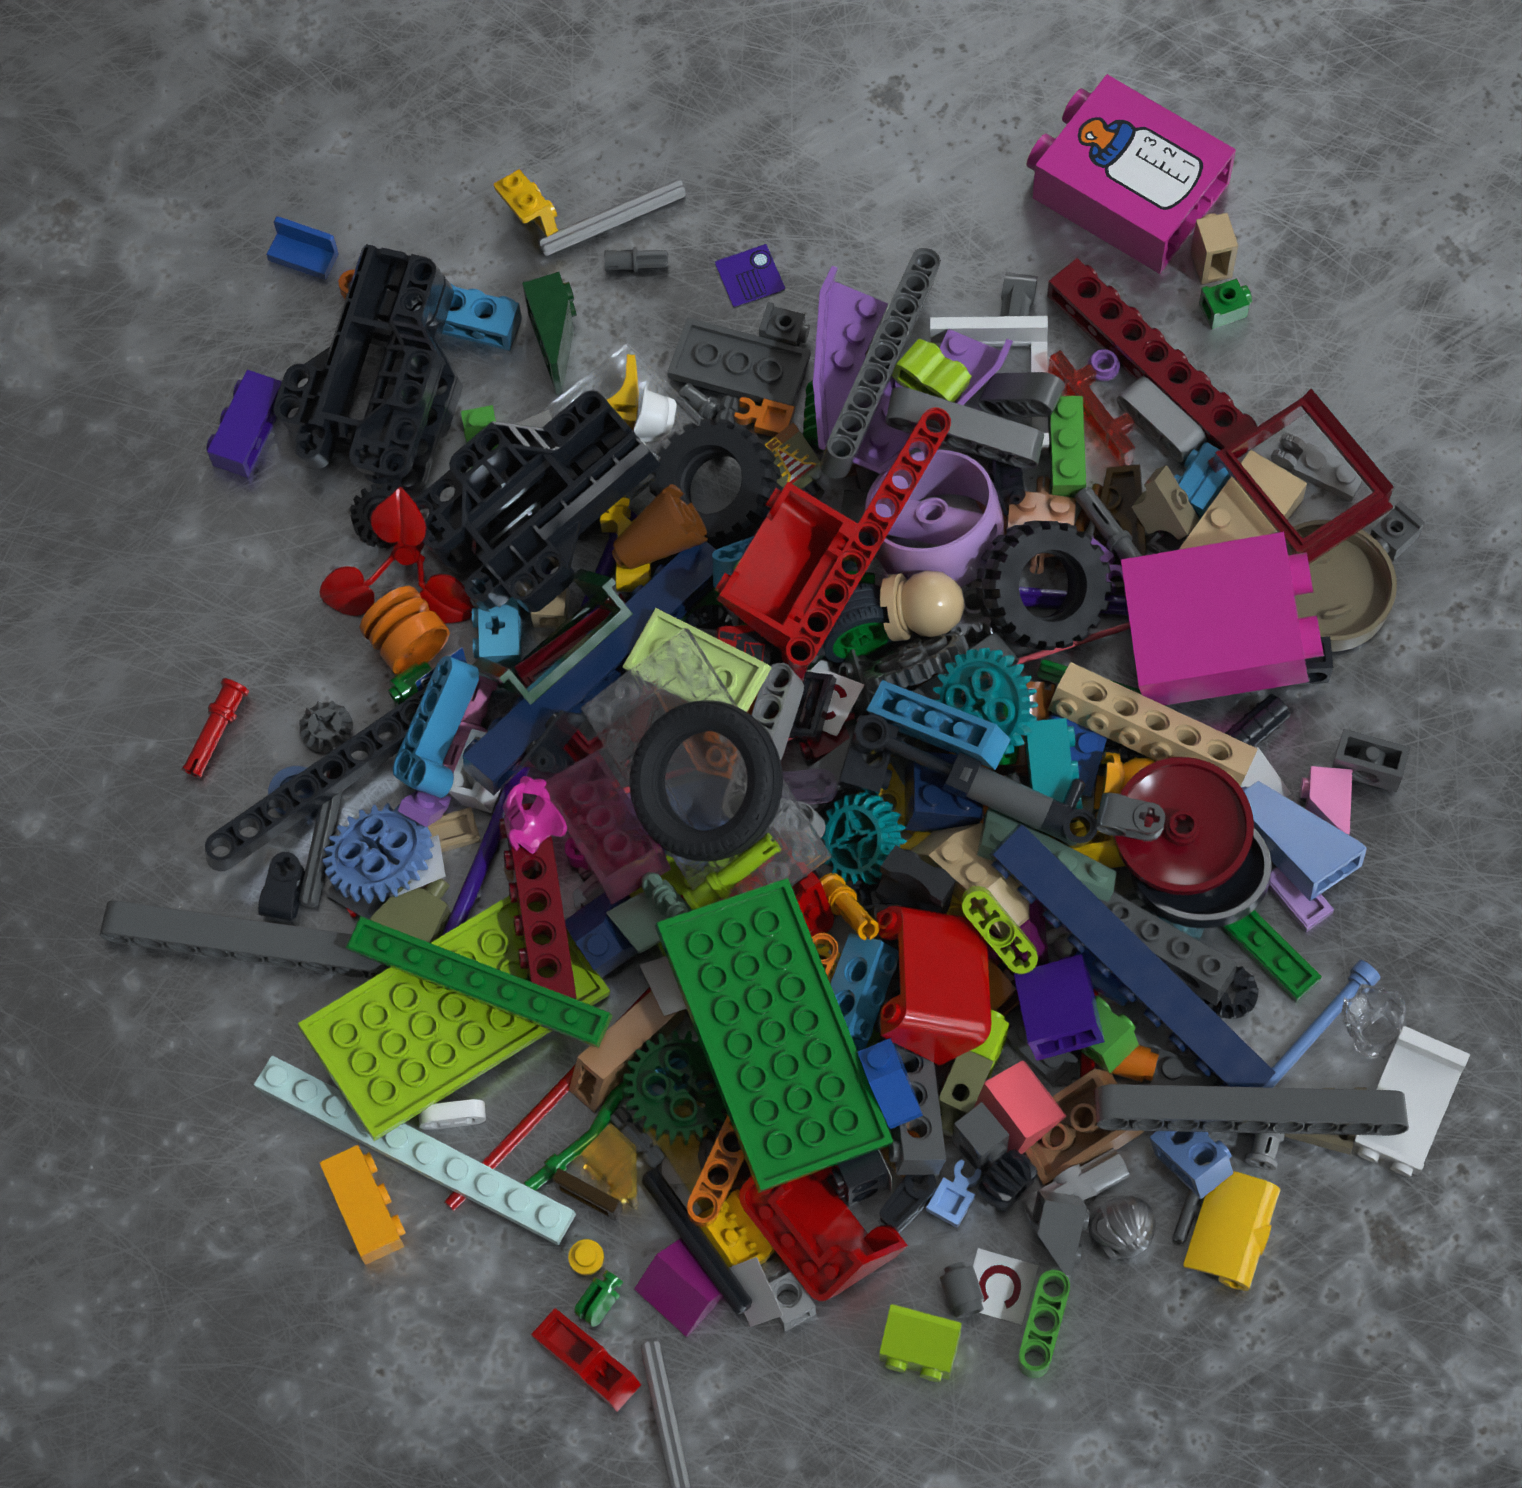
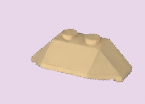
M982 823L933 831L911 850L922 861L933 867L945 869L956 880L953 895L960 902L963 893L968 888L982 886L991 892L1019 927L1029 919V902L1016 890L1020 885L1011 876L1004 879L991 866L994 861L977 855ZM975 897L971 898L972 906L970 909L979 908L986 919L990 914L984 907L983 901L985 898L981 900ZM998 921L993 923L990 929L1000 938H1003L1009 933L1010 927L1005 922Z

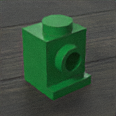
M1237 278L1210 288L1208 286L1201 288L1199 305L1211 330L1247 318L1249 306L1252 303V295L1247 285L1240 286Z

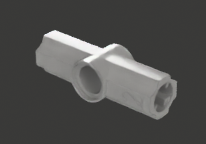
M1113 1148L1083 1166L1078 1164L1066 1169L1057 1175L1051 1184L1040 1190L1079 1196L1087 1206L1098 1197L1099 1193L1126 1179L1130 1173L1120 1154ZM1038 1191L1022 1199L1021 1202L1030 1221L1032 1220Z

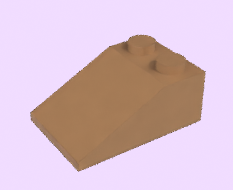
M1095 1068L1052 1096L1066 1114V1117L1025 1151L1032 1164L1036 1167L1037 1175L1044 1186L1052 1183L1053 1179L1066 1169L1078 1164L1083 1166L1113 1148L1118 1150L1144 1133V1131L1104 1130L1097 1126L1094 1090L1103 1085L1117 1084L1112 1073Z

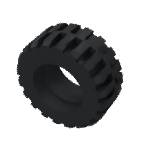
M709 418L701 419V426H697L693 422L683 426L684 433L679 435L674 432L668 438L671 442L666 449L662 446L660 447L656 455L661 457L659 461L661 465L651 473L655 476V481L649 482V491L656 497L666 486L673 484L684 493L680 499L688 505L692 503L690 488L693 477L704 463L721 456H729L736 460L741 468L742 480L740 490L732 503L715 513L704 514L697 510L707 530V534L704 536L708 538L706 542L717 550L722 548V546H728L755 536L753 532L760 528L771 508L766 506L767 501L775 488L782 491V486L777 483V479L781 478L780 468L774 464L776 458L763 441L739 424L735 425L731 421L720 419L716 423Z
M1027 521L1023 525H1014L1008 528L1006 535H998L992 541L995 547L992 550H985L981 559L986 561L984 569L978 568L976 578L982 579V587L976 588L977 598L984 600L985 605L981 606L980 610L984 617L991 618L992 621L989 626L995 632L1002 633L1003 639L1019 644L1021 647L1033 649H1064L1072 646L1073 641L1084 640L1089 636L1087 630L1089 628L1096 629L1102 620L1098 617L1100 611L1107 612L1110 603L1105 600L1106 592H1112V582H1106L1105 574L1110 573L1111 570L1108 562H1101L1100 557L1104 555L1099 545H1092L1090 543L1092 537L1085 531H1077L1076 526L1069 523H1059L1058 521ZM1040 553H1049L1057 557L1064 566L1068 578V590L1064 602L1057 611L1047 617L1032 615L1024 606L1019 592L1020 576L1025 565L1031 558Z

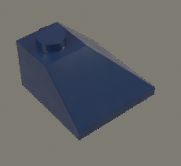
M620 882L565 920L566 928L594 971L601 977H604L638 953L606 914V912L631 899Z

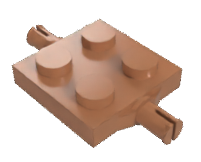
M1040 476L1036 479V492L1025 491L1026 496L1020 504L1008 505L1006 534L1008 528L1014 525H1023L1027 521H1058L1059 523L1074 525L1076 499L1049 494L1050 478L1045 477L1043 485V476ZM1049 553L1035 555L1031 558L1030 572L1035 574L1037 566V574L1043 573L1044 558L1053 557L1054 555Z

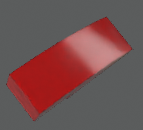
M556 1308L531 1334L553 1357L616 1412L641 1386L631 1371L613 1358L602 1345Z

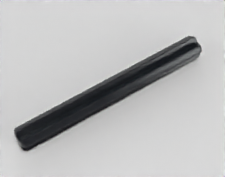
M656 1168L647 1171L642 1179L645 1188L736 1314L747 1311L752 1304L751 1297L702 1229L689 1220L687 1208L661 1172Z

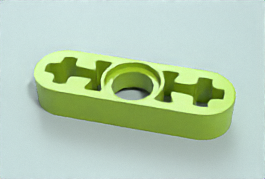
M982 886L968 888L961 898L965 916L1011 971L1017 974H1025L1032 971L1038 961L1034 944L988 889ZM975 897L978 900L985 898L983 901L984 907L990 914L986 919L979 908L970 909L972 906L971 898ZM998 921L1005 922L1010 927L1009 933L1003 938L993 937L989 933L993 923ZM1013 941L1020 952L1024 953L1028 950V961L1023 962L1020 959L1014 961L1015 953L1010 947Z

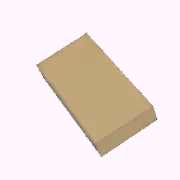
M471 807L442 815L441 819L428 826L432 834L431 837L439 835L442 853L481 842Z

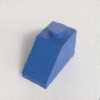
M891 1038L858 1051L866 1077L888 1127L892 1129L923 1116L902 1058Z

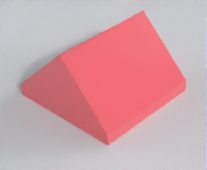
M1023 1060L985 1081L974 1106L975 1108L982 1102L1008 1132L1009 1141L1006 1152L1016 1149L1021 1154L1066 1117L1060 1106Z

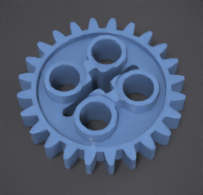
M386 803L382 811H379L377 806L373 805L369 814H366L361 809L359 810L360 818L355 820L353 817H347L350 825L347 827L338 825L337 829L340 835L329 837L333 846L324 849L328 856L323 859V863L327 868L325 873L336 891L340 890L345 898L351 895L355 902H358L364 896L366 902L371 903L376 895H378L381 902H384L386 893L389 892L394 897H398L397 889L399 887L409 890L408 881L410 879L416 881L421 879L417 871L428 870L425 860L433 858L430 848L434 847V843L430 838L432 834L429 828L398 811L400 804L394 811L389 803Z

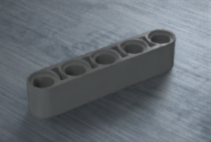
M897 387L892 389L885 420L888 426L911 434L926 410L938 407L944 409L951 418L950 429L942 444L1022 469H1035L1038 467L1044 439L1042 431L910 388ZM926 421V426L931 432H941V427L937 421Z

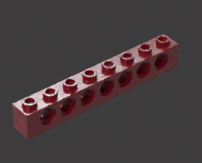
M1076 258L1049 280L1047 297L1102 349L1112 351L1118 357L1120 366L1135 380L1142 376L1148 378L1191 417L1204 431L1207 438L1205 443H1209L1221 451L1257 427L1255 420L1250 415L1243 414L1237 409L1228 394L1219 392L1211 384L1209 377L1203 371H1197L1188 362L1187 357L1181 350L1171 347L1157 328H1151L1143 320L1141 313L1135 307H1129L1121 300L1119 293L1114 287L1105 285L1090 265H1084ZM1082 294H1089V295H1091V296H1093V297H1092V298H1083V297H1081L1080 295H1082ZM1104 315H1111V316H1114L1115 318L1109 320V319H1105V318L1102 317V316H1104ZM1134 336L1138 340L1130 341L1127 340L1125 337ZM1155 357L1158 358L1160 361L1151 362L1147 358ZM1170 379H1180L1183 383L1176 384L1171 382ZM1194 400H1202V401H1204L1206 404H1205V405H1197V404L1193 403V401H1194ZM1216 422H1226L1229 426L1220 427Z

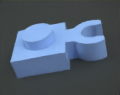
M962 1159L955 1165L954 1181L951 1182L943 1177L926 1207L928 1213L956 1228L960 1225L975 1198V1194L967 1191V1189L974 1187L981 1177V1170L978 1168L972 1177H964L961 1174V1170L964 1168L965 1161Z

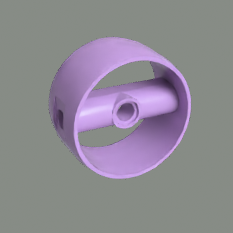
M937 450L887 535L939 546L932 548H910L898 545L885 538L876 553V557L888 575L902 573L908 580L912 575L923 571H940L954 579L960 587L977 579L978 568L984 569L986 561L981 559L985 550H992L995 547L992 541L998 535H1004L1003 515L996 489L988 473L977 461L959 452ZM922 451L910 455L914 460H924ZM891 466L882 472L872 484L867 495L865 509L868 507ZM892 477V482L897 488H908V483L904 477ZM941 494H957L981 502L986 506L984 514L952 508L948 507L943 499L934 497L923 501L919 500ZM877 504L875 506L877 514L881 517L891 516V510L887 505ZM869 533V536H870V538H871L872 544L874 545V538H873V536Z

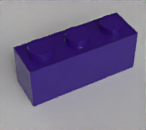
M248 369L243 379L237 381L231 404L223 409L220 416V426L216 434H212L207 442L206 451L214 467L246 478L249 477L277 420L274 405L282 381Z

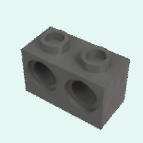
M982 1102L954 1123L953 1144L975 1170L978 1168L981 1170V1173L986 1169L989 1170L996 1160L1000 1159L1008 1150V1132Z

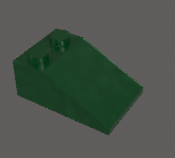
M560 272L523 282L522 286L527 313L555 393L558 395L563 392L574 332L572 317L577 316L573 303L574 295L570 283H563Z

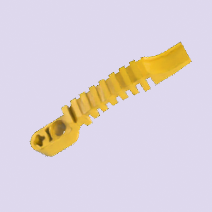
M627 354L624 384L607 401L633 431L638 415V376L635 355ZM626 495L600 516L602 532L616 533L619 536L632 523L628 519L631 518V510L628 508L630 498H626ZM616 562V592H633L639 585L645 586L651 580L652 562L632 570L626 566L621 567Z

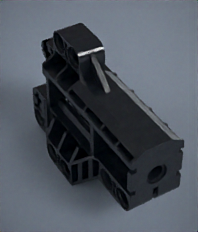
M366 244L361 250L331 346L305 364H294L286 370L276 398L274 412L276 417L289 430L297 432L295 453L309 467L313 469L325 467L332 458L335 446L342 447V444L351 447L349 452L351 463L364 473L372 485L376 484L377 488H381L382 483L388 484L389 490H391L392 486L396 488L401 487L408 495L418 494L424 489L440 438H443L450 429L463 388L461 380L439 345L453 300L454 290L432 259L415 254L410 256L405 252L383 247L378 249L376 246ZM369 345L386 347L364 419L357 420L347 417ZM308 378L307 383L298 388L299 382L302 379ZM447 386L443 394L436 395L440 387ZM298 408L296 415L288 418L290 411ZM437 416L435 423L426 426L430 417ZM426 441L428 444L427 451L423 455L417 456L419 442ZM369 451L367 459L363 463L359 456ZM410 471L417 472V482L410 487L404 486L402 478Z
M590 390L582 393L542 428L492 421L453 454L449 462L450 470L413 500L419 510L429 509L428 518L425 520L426 534L423 543L432 552L437 554L443 563L454 573H466L480 561L483 563L479 569L470 575L465 583L467 596L483 611L490 612L488 609H492L495 606L500 608L513 597L526 611L538 612L573 582L574 570L571 564L578 535L661 464L598 391ZM562 484H568V487L494 548L500 536L504 533L508 535L511 532L510 528L526 514L530 516L533 513L531 510L547 496L550 495L552 497L555 495L554 490ZM448 487H453V497L448 501H440L441 492ZM437 531H439L442 534V537L444 538L441 542H438L435 537V533ZM454 548H456L463 557L462 560L459 562L456 560L455 556L450 552ZM558 567V569L556 570V572H554L553 574H551V571H552L554 568ZM496 578L499 580V584L494 582ZM532 589L531 593L525 596L527 591Z

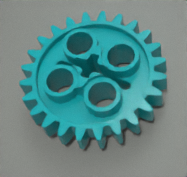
M979 648V651L971 649L966 651V655H956V663L945 664L949 674L944 673L937 676L944 684L943 686L933 688L940 695V699L935 701L996 724L1011 739L1004 754L1014 753V746L1025 744L1021 735L1032 733L1031 729L1026 725L1027 722L1037 721V718L1029 713L1031 708L1038 707V703L1030 701L1029 697L1035 694L1037 690L1027 689L1026 686L1032 677H1022L1020 674L1024 665L1017 664L1012 666L1014 656L1007 655L1003 657V652L1000 649L992 651L990 648ZM989 674L992 676L993 679L992 687H990L988 684ZM962 691H964L966 694L965 704L961 698ZM1004 704H1005V705L1007 706V708H1008V717H1007V718L1004 716V713H1003V706H1004Z

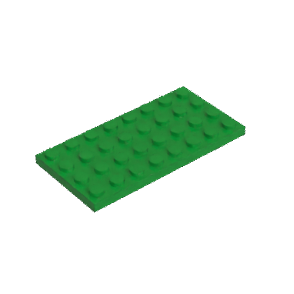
M788 878L656 923L655 929L758 1193L893 1143Z

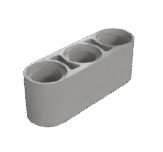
M1144 376L1137 379L1116 398L1121 410L1178 462H1183L1188 458L1193 449L1197 450L1207 441L1202 428L1152 381Z

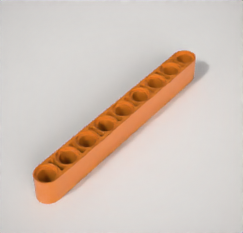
M818 933L812 936L815 946L823 944L831 950L829 958L821 959L827 977H829L836 961L838 943L831 935ZM727 1116L687 1203V1216L694 1225L699 1227L709 1226L718 1218L745 1159L742 1150L729 1152L723 1146V1141L726 1137L730 1135L736 1136L729 1116ZM713 1168H723L727 1172L728 1180L724 1184L715 1185L710 1182L708 1173ZM699 1200H706L713 1206V1212L706 1218H700L694 1214L693 1205Z

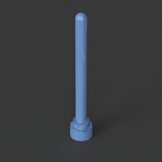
M1359 960L1350 970L1351 975L1348 977L1349 983L1272 1067L1276 1073L1263 1087L1273 1088L1360 991L1364 992L1366 989H1372L1381 979L1379 973L1370 964Z

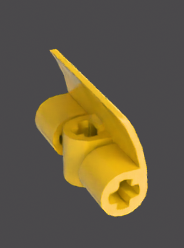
M1233 1171L1230 1177L1204 1197L1183 1267L1219 1276L1218 1281L1233 1289L1248 1291L1260 1255L1262 1256L1272 1227L1270 1222L1280 1188L1269 1181Z

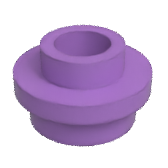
M1102 349L1090 356L1087 369L1094 379L1109 381L1114 379L1119 373L1120 361L1112 351ZM1105 364L1109 369L1103 370L1098 368V366Z

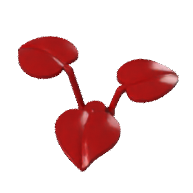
M398 487L389 497L378 504L371 516V525L377 536L389 543L396 542L390 556L367 580H364L361 571L355 567L345 566L337 568L326 576L319 591L323 602L335 610L351 616L363 615L375 602V594L368 586L372 585L389 565L396 560L402 565L417 563L418 585L423 589L419 592L420 596L428 603L429 611L435 612L444 623H457L472 617V608H474L465 592L464 585L453 576L436 574L431 576L427 583L425 582L423 568L425 557L421 555V552L425 546L423 539L426 534V524L415 502L401 487Z

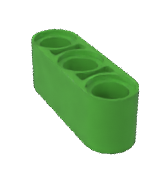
M1049 1270L1043 1273L1036 1287L1018 1356L1019 1369L1029 1378L1042 1377L1047 1373L1051 1364L1070 1291L1068 1277L1059 1270ZM1054 1282L1061 1286L1063 1293L1060 1296L1051 1297L1044 1292L1043 1287L1047 1283ZM1038 1317H1047L1053 1322L1054 1327L1050 1331H1040L1036 1328L1034 1321ZM1030 1351H1037L1043 1355L1045 1362L1040 1366H1031L1026 1362L1025 1355Z

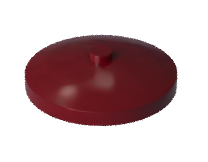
M1167 758L1156 761L1141 769L1127 782L1121 791V795L1158 804L1165 813L1164 828L1162 834L1156 840L1143 841L1124 836H1113L1115 846L1123 863L1134 876L1148 886L1175 895L1199 894L1225 883L1243 864L1249 852L1254 833L1253 813L1249 800L1241 786L1220 767L1197 758ZM1146 816L1144 826L1151 827L1153 818Z

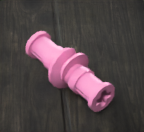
M479 676L476 689L443 761V765L451 769L453 773L471 729L488 732L487 729L481 726V723L486 717L487 705L492 691L496 690L498 686L495 681L489 678Z

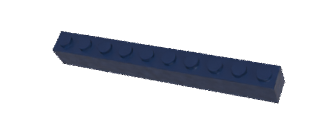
M704 542L696 547L676 553L675 558L668 564L663 563L654 572L652 579L645 586L639 585L631 593L629 601L625 603L633 615L533 704L530 705L520 696L506 716L495 719L489 726L488 732L480 740H473L465 748L463 753L464 770L493 796L524 768L520 763L525 758L524 752L534 740H539L546 730V722L553 714L561 710L582 713L627 671L622 666L655 608L681 620L715 588L713 586L712 553L716 549L708 542Z
M1018 824L989 854L995 860L991 866L1004 879L1011 876L1020 885L1016 890L1026 901L1032 904L1036 900L1045 909L1041 915L1054 928L1057 929L1061 925L1070 934L1067 938L1068 942L1081 954L1087 950L1096 959L1092 965L1104 977L1108 978L1112 975L1121 984L1117 988L1119 992L1131 1003L1137 999L1146 1008L1142 1014L1155 1027L1158 1028L1162 1024L1171 1033L1168 1037L1169 1041L1182 1053L1188 1049L1197 1058L1193 1064L1205 1076L1215 1075L1222 1083L1219 1087H1263L1276 1073L1023 824Z

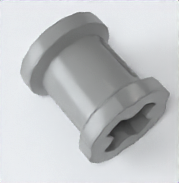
M1253 1133L1255 1139L1251 1153L1246 1155V1163L1259 1169L1276 1170L1277 1162L1275 1157L1279 1142H1283L1285 1134Z

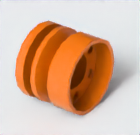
M412 586L399 587L377 600L368 609L359 626L362 635L370 641L374 649L380 650L381 658L393 673L397 675L414 663L419 665L423 661L427 663L431 661L442 650L450 635L449 628L435 612L429 611L426 600L422 599L420 593Z

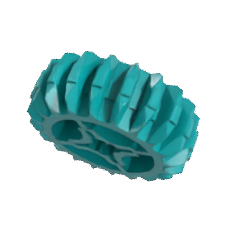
M868 793L849 794L844 799L834 802L835 808L826 811L829 820L824 821L826 830L825 834L820 838L825 840V847L820 851L828 854L824 864L834 866L832 873L842 876L845 882L852 880L853 884H855L859 879H863L868 885L878 884V882L874 881V878L881 879L882 872H880V868L895 845L900 847V845L907 842V840L901 838L900 834L906 827L898 825L897 821L901 814L892 812L893 804L884 802L883 797Z

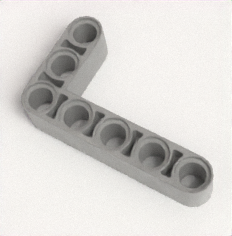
M776 663L770 666L771 670L759 690L752 716L769 733L777 748L780 760H782L803 695L804 684L789 665ZM789 679L785 686L779 688L784 680ZM779 710L778 714L774 718L769 719L770 715L774 711ZM740 753L723 801L724 813L730 819L739 810L747 789V771ZM781 798L777 810L779 814L764 834L769 833L776 837L813 843L823 836L826 825L822 817L809 804ZM810 818L809 824L800 828L801 823L805 819Z

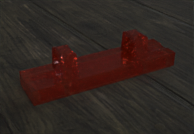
M1061 350L1051 355L1048 372L1059 377L1065 383L1063 392L1066 396H1083V414L1086 422L1120 466L1133 463L1136 447L1126 435L1133 431L1134 420L1128 413L1113 419L1089 387L1096 382L1097 375L1090 364L1076 371Z

